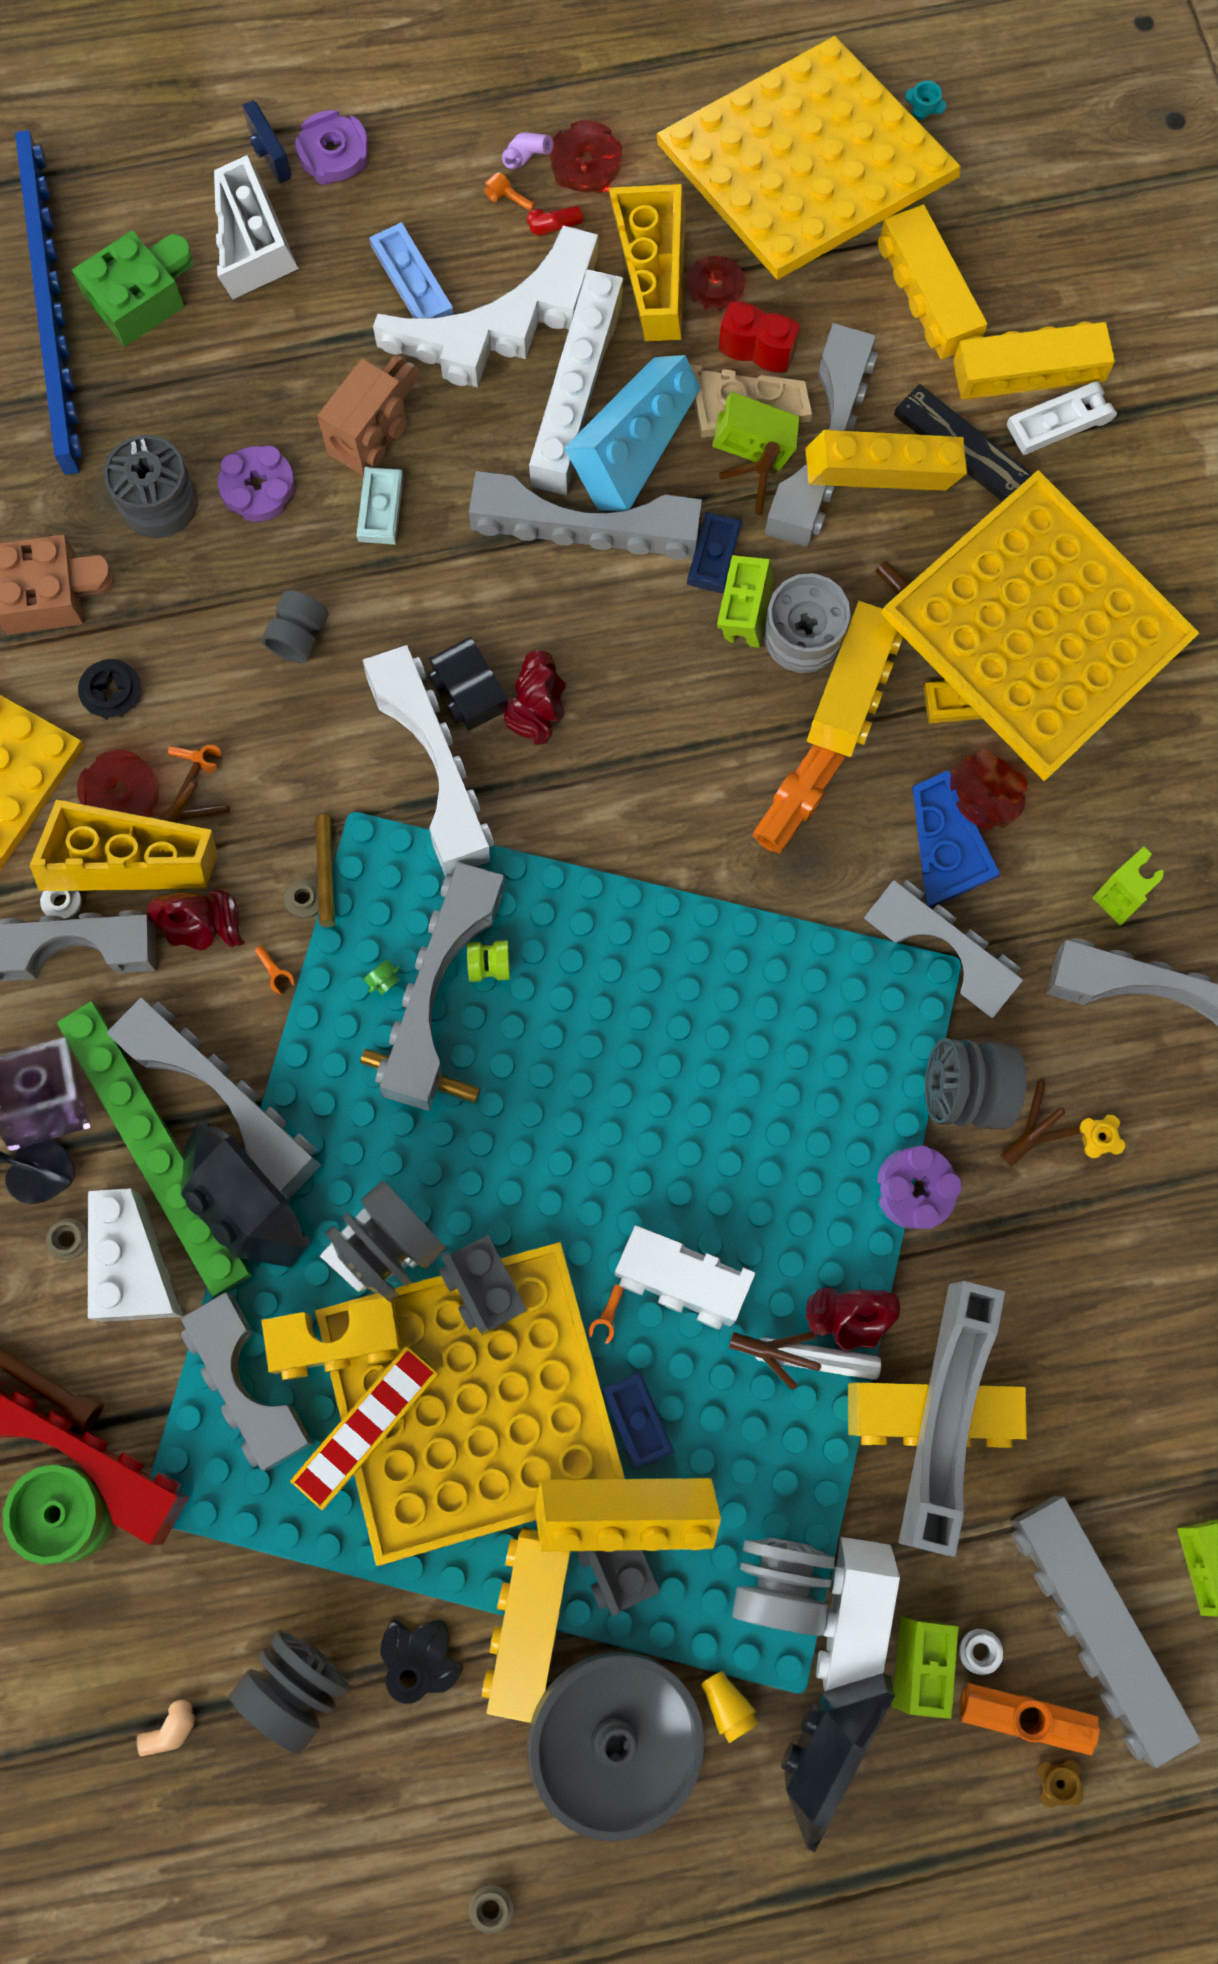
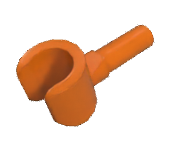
M496 173L485 182L487 187L484 189V193L491 201L497 202L502 196H506L509 200L516 202L528 211H532L535 203L511 188L510 182L504 174Z
M210 744L202 747L200 751L169 746L168 755L198 762L203 771L207 773L217 771L218 765L206 762L204 760L205 757L208 755L222 757L221 750L217 746Z
M263 946L257 947L255 953L271 976L270 986L277 995L282 996L276 988V981L280 977L289 978L291 984L295 987L293 976L289 972L281 970Z
M617 1284L614 1285L601 1318L594 1320L589 1327L590 1338L593 1336L595 1326L600 1323L607 1325L610 1330L605 1344L613 1338L615 1334L613 1319L624 1291L623 1287Z

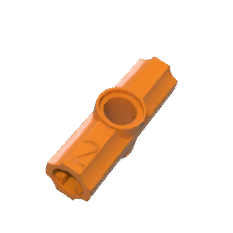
M812 745L795 773L790 772L773 798L774 803L754 830L752 837L770 852L781 854L803 821L807 822L820 804L825 794L824 790L843 764L845 757L840 753Z
M966 1682L965 1688L962 1691L959 1705L960 1722L1021 1737L1028 1742H1040L1092 1756L1097 1746L1100 1731L1099 1717L1097 1715L1036 1700L1028 1695H1016ZM1028 1707H1034L1038 1714L1037 1723L1033 1728L1023 1730L1019 1723L1021 1712Z

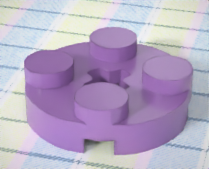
M326 110L310 116L301 125L302 132L299 134V137L296 136L295 141L298 159L302 168L312 175L317 183L329 185L332 182L346 180L365 170L368 165L369 145L365 128L357 118L350 115L349 119L340 116L339 111ZM333 141L334 145L341 144L336 150H326L328 142Z
M253 446L241 449L234 454H229L222 459L221 471L218 476V488L225 506L232 513L234 511L248 521L261 522L273 519L285 510L284 505L295 494V479L288 461L280 455L275 447ZM259 477L266 480V482L261 483L260 490H254L253 486L248 485L254 478Z
M914 1146L893 1152L883 1162L877 1179V1183H881L880 1191L882 1197H878L883 1212L896 1225L909 1229H930L945 1221L951 1214L956 1203V1197L960 1194L962 1187L959 1177L954 1174V1170L948 1160L941 1153L927 1146ZM912 1179L922 1181L924 1185L923 1195H917L916 1197L912 1195L914 1191V1186L911 1183Z

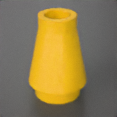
M723 1670L701 1684L706 1693L719 1735L724 1734L729 1743L759 1725L754 1716L757 1711L730 1682Z

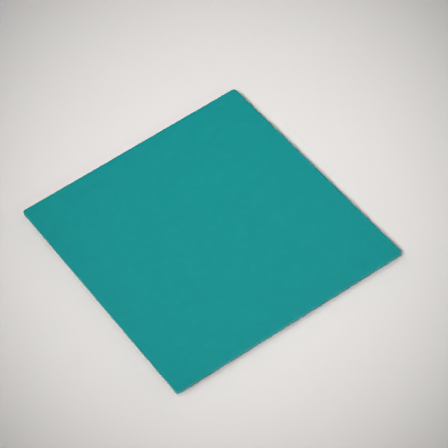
M359 812L350 813L346 819L333 863L335 925L331 927L320 926L318 913L261 1104V1108L264 1111L271 1106L288 1122L283 1129L291 1137L295 1138L300 1133L317 1149L312 1156L321 1166L288 1200L299 1221L301 1232L308 1236L311 1245L299 1262L292 1268L244 1259L253 1276L226 1292L235 1297L253 1330L252 1335L244 1344L239 1358V1375L244 1388L252 1398L263 1405L271 1407L294 1406L314 1444L270 1470L262 1471L259 1465L252 1467L241 1448V1444L246 1441L239 1427L232 1429L221 1411V1406L226 1404L218 1389L213 1392L208 1387L202 1376L201 1369L205 1367L202 1358L198 1352L192 1354L188 1349L151 1472V1476L155 1478L158 1473H162L181 1484L178 1491L189 1497L173 1529L486 1612L505 1615V1611L499 1610L497 1607L502 1582L510 1583L513 1567L505 1565L510 1539L518 1540L522 1527L537 1529L536 1520L376 1566L355 1475L324 1510L317 1507L290 1482L293 1476L341 1422V1417L330 1372H325L324 1365L307 1368L308 1376L290 1380H282L281 1373L274 1374L269 1372L261 1320L306 1312L311 1315L315 1336L322 1342L315 1310L376 1294V1292L367 1288L358 1292L324 1261L320 1255L332 1243L325 1232L333 1225L342 1232L348 1226L342 1216L349 1213L356 1217L364 1209L361 1199L383 1180L447 1248L426 1269L419 1265L414 1268L407 1265L405 1270L409 1274L412 1283L440 1276L439 1269L446 1266L441 1257L448 1252L452 1254L486 1235H489L500 1258L561 1242L600 1389L641 1372L675 1452L635 1470L602 1392L625 1479H712L721 1516L714 1549L642 1550L660 1593L621 1610V1613L613 1617L609 1607L600 1610L590 1585L598 1581L591 1565L583 1568L576 1551H571L557 1630L717 1673L723 1670L725 1675L797 1694L803 1693L807 1687L818 1635L770 1628L732 1617L736 1587L757 1586L758 1577L740 1569V1563L760 1564L762 1557L742 1551L744 1539L754 1541L771 1537L811 1545L822 1553L835 1557L860 1436L848 1435V1383H872V1380L781 1365L797 1383V1388L791 1390L766 1362L758 1361L753 1355L730 1349L728 1345L733 1331L756 1339L762 1337L780 1339L810 1332L808 1321L805 1318L808 1297L815 1294L818 1289L832 1288L840 1295L857 1289L892 1291L905 1228L893 1223L880 1206L878 1197H882L880 1191L881 1183H877L878 1173L883 1162L893 1152L914 1146H923L929 1119L925 1100L926 1069L934 1046L947 1035L961 969L960 960L953 956L494 845L489 847L490 862L477 866V868L504 875L505 891L493 925L475 936L470 942L480 941L483 945H492L496 940H508L510 980L498 981L494 977H486L482 982H469L467 945L459 951L446 969L438 986L432 1009L434 1048L441 1063L442 1075L479 1087L481 1091L475 1104L437 1090L431 1109L428 1111L384 1098L379 1088L380 1083L376 1082L378 1070L360 1064V1060L365 1048L387 1056L391 1054L394 1045L389 1044V1038L395 1021L402 1022L406 1007L402 1006L406 988L409 983L415 984L420 971L415 969L418 953L422 946L428 947L432 937V933H428L431 916L435 909L441 911L445 897L441 896L445 875L432 845L429 829ZM487 951L485 952L486 971H489ZM386 959H389L395 968L398 965L400 966V970L395 973L400 980L384 994L381 995L377 989L372 993L368 992L370 987L363 978ZM912 1179V1181H911V1183L913 1184V1186H914V1184H915V1180H914V1179ZM635 1225L679 1242L685 1248L703 1256L709 1254L720 1259L719 1263L742 1272L744 1268L755 1273L736 1321L730 1327L722 1324L720 1330L714 1329L697 1321L699 1313L683 1307L681 1313L659 1304L660 1296L648 1290H644L643 1295H638L624 1289L613 1319L615 1334L611 1341L605 1344L610 1330L607 1325L602 1323L595 1326L592 1338L589 1336V1327L594 1320L601 1318L614 1285L620 1284L621 1278L614 1276L615 1270ZM395 1275L386 1278L393 1288L404 1286ZM206 1288L201 1306L215 1299L208 1288ZM833 1333L830 1335L826 1334L823 1337L819 1334L814 1340L800 1343L845 1351L838 1346ZM881 1339L874 1348L856 1347L846 1351L878 1356ZM814 1566L813 1575L830 1579L832 1569ZM810 1588L809 1597L825 1603L828 1588Z

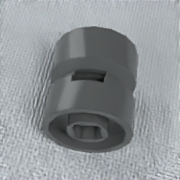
M286 590L276 606L277 618L269 621L261 642L268 650L286 660L306 663L316 643L312 635H319L329 616V612L316 599L298 591Z

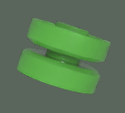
M56 1464L41 1466L20 1477L9 1491L3 1508V1531L11 1548L25 1560L42 1565L86 1559L100 1550L111 1536L114 1526L108 1506L95 1482L82 1467L75 1465Z

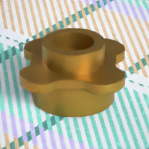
M1067 1759L1063 1764L1052 1765L1048 1761H1043L1038 1765L1036 1773L1041 1778L1042 1792L1039 1798L1044 1806L1054 1808L1059 1804L1076 1807L1082 1803L1084 1794L1081 1791V1781L1078 1777L1081 1773L1078 1763ZM1059 1779L1063 1780L1064 1786L1062 1788H1058L1056 1786V1782Z

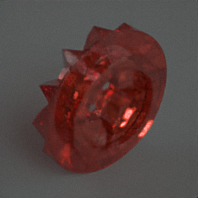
M704 257L694 263L688 272L687 291L691 294L692 302H699L703 305L704 310L712 307L717 308L721 312L730 302H735L740 296H743L745 287L744 273L737 263L727 257ZM709 280L715 283L723 281L722 290L716 287L708 289Z

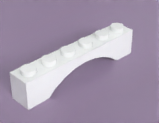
M588 269L586 271L529 464L532 488L566 496L568 494L575 468L564 448L584 428L596 377L606 348L614 335L622 307L623 277Z
M405 645L363 659L366 679L379 711L396 719L410 730L425 747L435 766L439 780V794L436 811L430 825L432 845L445 877L447 873L453 875L457 862L473 867L490 862L489 847L494 846L492 834L487 823L480 825L476 813L480 812V806L473 789L468 791L465 789L462 779L467 778L463 763L459 755L452 757L448 746L453 745L448 726L445 722L439 724L435 713L439 712V706L433 690L426 691L423 686L422 680L426 679V675L420 658L412 659L408 646Z

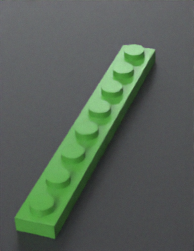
M90 1001L58 1021L59 1028L212 1297L217 1298L253 1276L244 1259L234 1257L225 1246L219 1244L210 1228L198 1215L191 1212L186 1205L185 1199L180 1195L184 1155L124 1051L107 1034L110 1027L98 1006Z

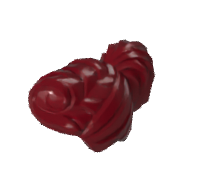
M534 650L527 653L522 664V671L519 673L515 683L517 697L505 706L504 722L508 729L520 736L534 739V743L540 745L541 743L547 744L549 738L553 735V728L549 722H560L564 716L561 694L566 688V684L556 672L552 655L546 651Z
M213 890L205 896L190 892L165 894L164 896L158 895L157 898L150 901L147 914L157 928L163 929L168 943L172 946L186 945L195 950L204 951L213 945L216 933L223 942L232 948L236 945H244L245 943L239 934V909L235 898L231 897V894L228 892Z
M832 1288L818 1289L815 1294L808 1297L805 1318L808 1321L810 1331L815 1335L820 1334L822 1337L833 1333L836 1343L845 1351L856 1347L874 1348L877 1346L882 1335L898 1320L900 1303L895 1294L885 1290L857 1289L840 1295Z

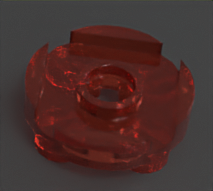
M589 120L577 121L571 124V129L566 130L564 133H561L560 130L554 136L553 149L550 153V164L556 183L561 187H567L579 192L595 191L603 193L611 187V182L616 179L621 169L622 147L619 140L617 141L611 135V130L606 125ZM584 152H590L593 159L583 161L578 157H582Z
M987 749L979 750L976 754L964 759L955 767L950 778L951 792L956 789L960 799L956 803L959 811L970 822L981 828L1006 827L1016 820L1024 809V792L1028 788L1027 780L1021 773L1015 772L1005 761L996 757ZM986 787L992 792L991 797L986 794Z
M126 750L107 751L95 757L97 761L92 763L88 769L86 767L83 769L77 783V796L80 804L149 818L152 817L153 809L159 797V783L150 766L138 755ZM122 781L123 785L128 788L122 797L115 798L113 794L108 793L109 789L116 787V782Z

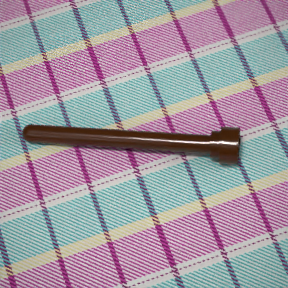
M0 1347V1368L65 1410L64 1416L69 1418V1421L73 1422L72 1426L80 1432L86 1433V1431L92 1428L103 1411V1403L91 1395L84 1397L78 1394L74 1396Z

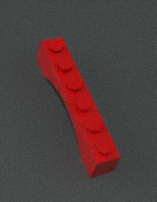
M0 1389V1439L25 1437L41 1441L59 1449L77 1462L95 1482L108 1506L113 1524L149 1545L164 1544L189 1499L188 1496L178 1491L181 1486L179 1482L162 1473H158L156 1478L142 1470L145 1465L144 1462L125 1452H122L120 1457L106 1450L109 1442L91 1432L86 1431L84 1436L70 1429L73 1422L54 1411H51L48 1416L35 1409L38 1402L30 1396L19 1391H15L12 1396Z

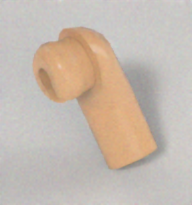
M186 1700L173 1702L168 1708L169 1715L161 1729L137 1735V1748L140 1757L174 1750L183 1745L195 1722V1715L192 1713L193 1706L190 1702Z

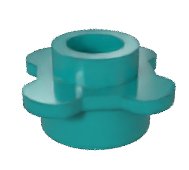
M933 81L919 82L914 89L911 88L906 92L905 100L911 104L913 108L912 115L918 120H923L926 116L933 113L942 114L946 109V102L941 100L942 90Z

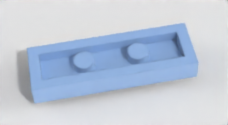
M402 222L369 237L371 248L413 318H440L454 315L452 305Z

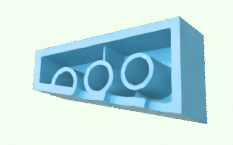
M685 355L654 357L564 448L598 511L620 512L630 510L701 387Z

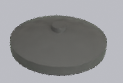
M631 1652L597 1654L575 1663L560 1674L541 1697L531 1719L527 1740V1759L530 1775L545 1806L557 1820L570 1830L585 1837L602 1841H620L636 1838L649 1833L669 1820L690 1795L700 1773L704 1753L702 1720L697 1705L688 1689L669 1669L659 1662Z

